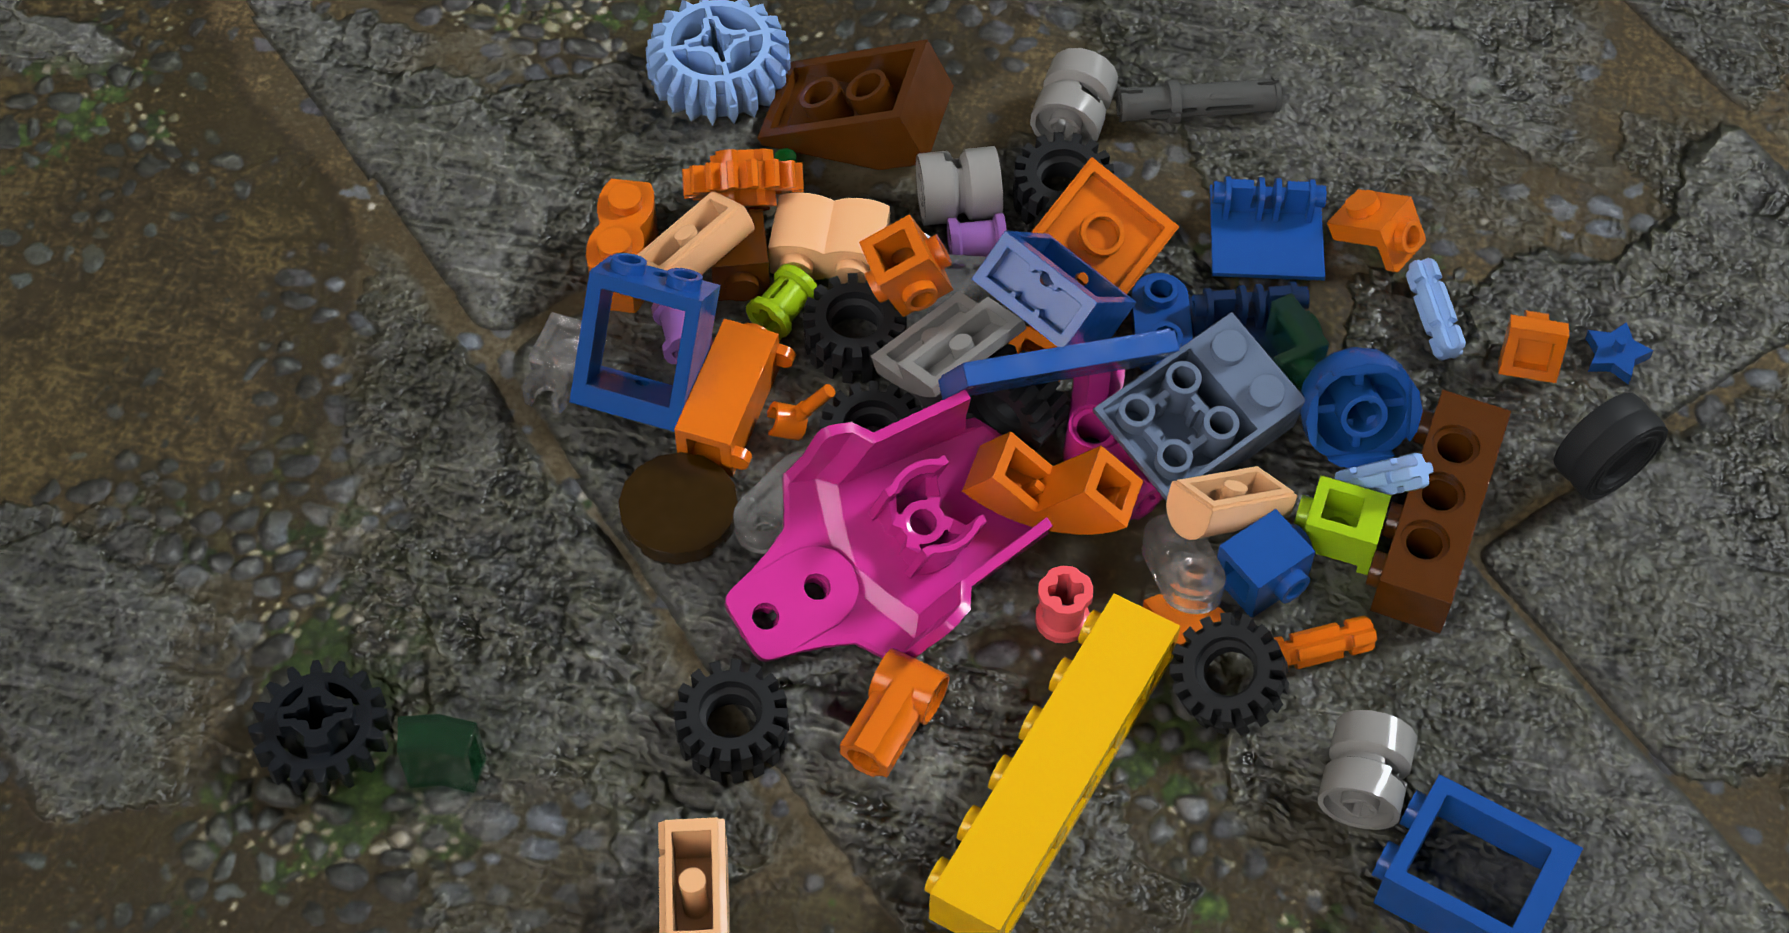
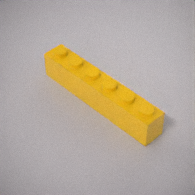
M1115 593L1102 613L1095 609L1092 610L1080 631L1078 643L1082 644L1076 656L1073 660L1064 657L1053 673L1048 690L1053 693L1044 708L1034 705L1026 716L1018 736L1023 742L1014 757L1012 758L1004 754L997 763L988 783V788L992 790V793L984 806L980 808L974 804L965 815L956 837L961 841L950 860L942 856L933 867L924 891L930 894L929 919L954 933L1012 932L1174 657L1172 652L1178 641L1180 625Z

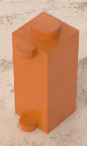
M723 319L674 428L677 453L683 452L704 456L721 466L728 476L732 477L736 469L745 470L749 467L753 456L749 450L745 449L780 367H791L796 357V353L792 348L779 344V333L768 331L763 326L755 323L743 324Z

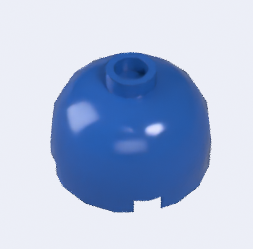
M1351 347L1331 353L1314 366L1303 382L1301 394L1305 398V403L1300 409L1303 431L1315 450L1317 449L1319 453L1328 458L1329 462L1339 467H1358L1394 457L1392 449L1400 445L1405 437L1409 442L1417 433L1423 413L1420 391L1403 366L1394 358L1377 349Z

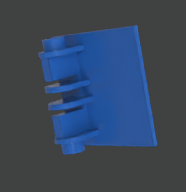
M1225 176L1224 182L1213 181V185L1210 184L1212 276L1325 281L1322 208H1325L1326 185H1316L1315 179H1308V182L1287 181V186L1282 187V179L1275 178L1273 187H1266L1264 177H1258L1256 186H1254V180L1232 179L1231 176Z

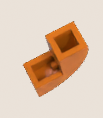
M1010 431L980 445L962 492L997 514L1030 527L1036 526L1048 517L1053 525L1048 531L1074 535H1093L1127 528L1143 480L1103 446H1098L1052 466Z

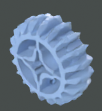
M682 0L679 12L665 10L662 23L653 24L651 39L647 40L648 46L645 50L647 76L651 80V85L654 86L659 101H668L672 113L686 109V114L691 122L699 116L705 115L712 126L718 117L728 116L735 124L739 113L744 112L755 118L758 105L770 107L771 102L775 98L776 90L782 89L786 84V74L791 68L789 40L786 37V31L781 30L778 17L768 16L764 4L750 7L747 0H737L736 2L729 0H700L699 3L694 5Z

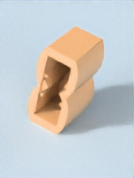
M786 193L779 195L768 245L770 272L774 274L781 265L790 264L802 269L813 280L830 279L838 276L841 284L848 283V273H858V282L865 283L866 277L864 273L871 269L859 242L891 225L890 206L863 198H844L834 201L830 198L811 193Z

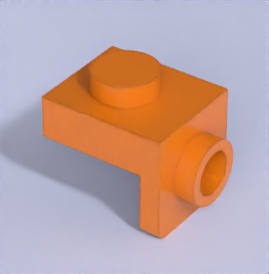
M1357 189L1327 222L1333 240L1378 247L1385 269L1391 272H1399L1426 241V236L1411 196Z

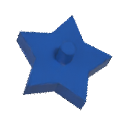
M1627 322L1612 332L1588 330L1585 337L1595 355L1588 372H1611L1627 384L1631 380L1634 366L1650 359L1654 351L1633 340Z

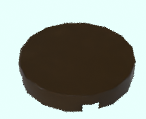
M683 452L660 455L638 466L624 482L618 501L623 533L631 543L632 541L634 545L641 548V553L653 561L675 565L701 561L712 555L715 547L719 546L723 540L725 544L733 535L739 515L735 485L725 470L704 456Z

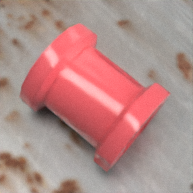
M1073 566L1051 568L1039 582L1038 599L1040 603L1036 608L1035 623L1038 631L1046 639L1055 643L1067 644L1078 640L1082 626L1090 614L1088 606L1093 600V585L1087 575L1081 573Z

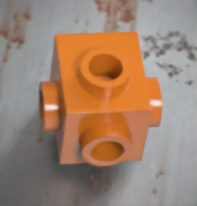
M910 214L859 242L871 269L864 274L872 292L880 303L889 299L902 317L914 311H921L932 306L938 298L954 290L944 270L952 265V261L937 234L927 238Z

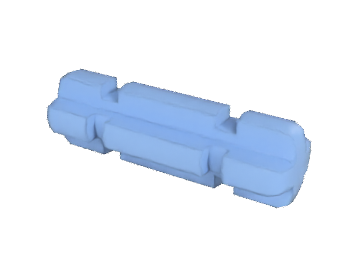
M1426 258L1421 261L1414 260L1408 266L1409 270L1406 272V278L1410 290L1417 294L1413 298L1425 332L1428 336L1433 337L1428 340L1433 355L1441 361L1449 358L1456 359L1463 354L1466 341L1461 327L1454 324L1458 319L1446 286L1443 282L1438 281L1442 278L1438 264L1432 258Z
M1411 453L1398 458H1390L1339 470L1335 473V479L1384 494L1395 495L1427 487L1429 485V474H1432L1434 471L1432 463L1425 462L1422 454Z

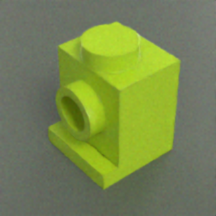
M1321 475L1314 498L1302 495L1294 524L1301 527L1308 535L1312 547L1316 551L1315 554L1356 565L1357 573L1368 576L1391 495Z

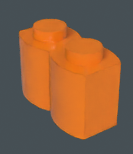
M611 178L605 184L597 202L599 225L590 235L586 247L588 272L610 255L612 256L616 253L637 255L659 236L654 191L651 183ZM613 292L610 311L636 313L645 300Z

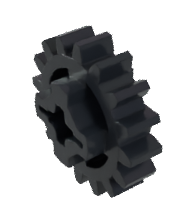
M319 660L312 661L310 674L301 676L299 671L293 666L288 668L287 676L290 682L284 687L277 683L269 682L266 688L271 698L270 703L254 702L252 707L258 723L248 726V732L256 746L253 751L261 768L268 767L270 776L277 785L290 777L295 793L300 795L307 789L310 782L317 783L322 796L329 795L331 781L339 778L346 787L351 788L355 786L352 772L359 767L363 771L372 773L376 768L370 754L371 751L387 752L389 747L383 731L392 728V722L387 708H384L387 704L380 687L372 688L368 674L364 670L359 671L350 678L346 663L343 661H338L331 673L324 672ZM302 754L308 759L300 758L294 755Z

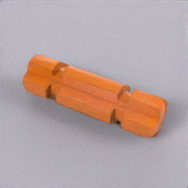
M1361 615L1343 620L1344 626L1339 627L1338 623L1334 622L1290 633L1289 640L1284 641L1282 636L1274 637V639L1277 640L1288 664V669L1290 665H1294L1296 669H1302L1344 658L1345 651H1348L1350 655L1372 651L1375 648L1377 634L1371 619Z

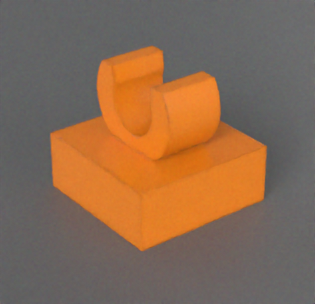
M1525 310L1524 316L1510 314L1498 361V374L1557 383L1569 339V323L1550 321L1548 313Z

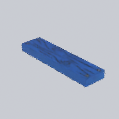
M1164 329L965 362L943 374L938 379L942 399L944 400L963 390H966L969 396L1152 365L1180 350L1175 330Z

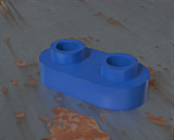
M1152 273L1140 278L1135 283L1131 296L1137 302L1130 311L1132 335L1164 329L1175 330L1178 346L1181 348L1193 339L1189 295L1186 286L1178 278L1166 273ZM1154 295H1160V296H1164V297H1166V298H1158V297H1155ZM1162 360L1152 365L1141 366L1139 368L1143 372H1146Z

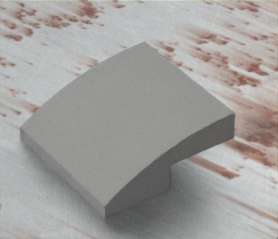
M958 291L870 357L876 372L891 383L919 396L936 397L941 393L938 379L943 374L962 363L987 359L1027 328L1023 319L991 298L986 297L980 303H977L961 291Z

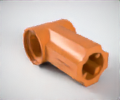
M891 648L885 654L874 673L869 687L868 700L840 743V755L845 757L855 769L866 775L887 778L919 724L927 725L936 714L949 685V674L895 648Z

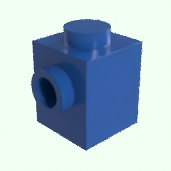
M1274 509L1219 545L1213 577L1241 608L1253 618L1279 600L1283 604L1291 602L1307 588L1310 583L1309 573L1316 551L1313 549L1312 543L1305 531L1296 524H1290L1277 509Z

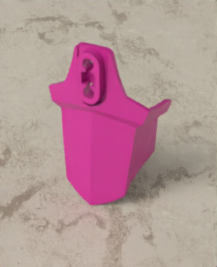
M966 390L876 432H872L853 422L824 427L816 433L802 456L783 474V530L752 570L728 592L724 603L726 611L739 630L740 636L746 641L758 660L770 662L802 652L847 645H856L882 659L891 648L916 658L927 648L949 634L971 610V590L1049 534L1048 530L1053 525L1048 517L1036 526L1030 527L997 514L962 492L980 445L1001 436L992 427L975 417L966 419L971 397ZM807 583L818 584L823 589L824 598L821 600L810 598L804 590V585ZM775 611L777 615L773 621V627L768 630L757 627L752 619V615L757 612L769 614Z

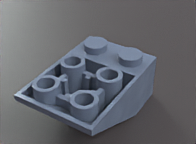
M1232 312L1179 348L1180 351L1166 357L1093 409V413L1166 502L1172 481L1225 472L1246 461L1293 428L1300 416V409L1305 403L1304 396Z

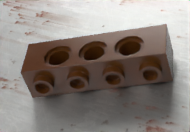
M1442 390L1435 412L1423 408L1419 427L1413 442L1424 445L1421 454L1425 462L1432 463L1434 472L1429 474V485L1427 487L1408 492L1404 505L1392 502L1381 536L1393 539L1389 553L1376 550L1365 585L1377 588L1370 611L1439 634L1441 633L1456 592L1511 414L1510 410L1446 390ZM1445 459H1450V460H1453V461H1455V462H1457V463L1449 462V461H1447V460H1445ZM1428 505L1437 506L1444 511L1435 510ZM1411 553H1420L1429 559H1420Z

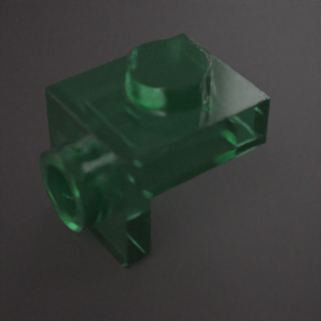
M1291 293L1272 301L1265 336L1279 354L1273 358V361L1300 392L1303 382L1314 366L1327 356L1330 343L1324 337L1316 316L1311 311H1305Z

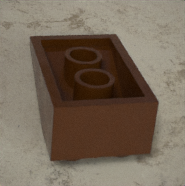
M928 39L791 61V68L786 74V84L782 89L776 90L775 98L771 102L757 138L762 146L776 149L788 148L795 153L876 170L915 166L918 153L932 151L954 85Z

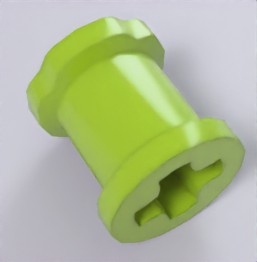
M783 264L774 273V283L761 297L757 296L746 305V313L752 323L761 325L768 331L779 333V340H781L791 332V322L805 307L807 298L814 299V289L817 287V284L802 269L794 265Z

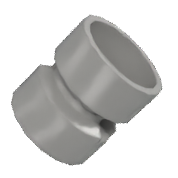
M1068 48L1058 52L1051 61L1044 80L1043 89L1039 93L1031 113L1030 125L1034 134L1037 137L1045 134L1048 142H1052L1054 132H1063L1064 140L1071 141L1073 133L1082 135V145H1086L1090 139L1097 142L1105 121L1106 111L1110 107L1118 84V74L1115 67L1105 57L1091 50Z
M995 146L964 149L960 157L953 159L948 151L918 153L916 155L917 194L920 215L924 226L947 224V218H957L961 213H964L970 221L993 219L994 214L1003 213L1001 168Z
M1353 710L1339 716L1336 720L1329 749L1331 761L1325 765L1318 794V805L1322 811L1334 820L1361 829L1381 830L1396 825L1400 820L1407 783L1403 779L1410 775L1418 736L1413 728L1401 719L1373 710Z

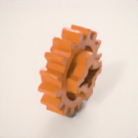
M727 149L715 151V155L710 156V162L705 163V165H692L688 169H682L684 199H693V201H701L711 191H715L744 205L746 210L762 208L763 211L770 210V207L777 206L776 199L779 198V195L804 192L803 163H795V160L779 161V159H774L772 149Z

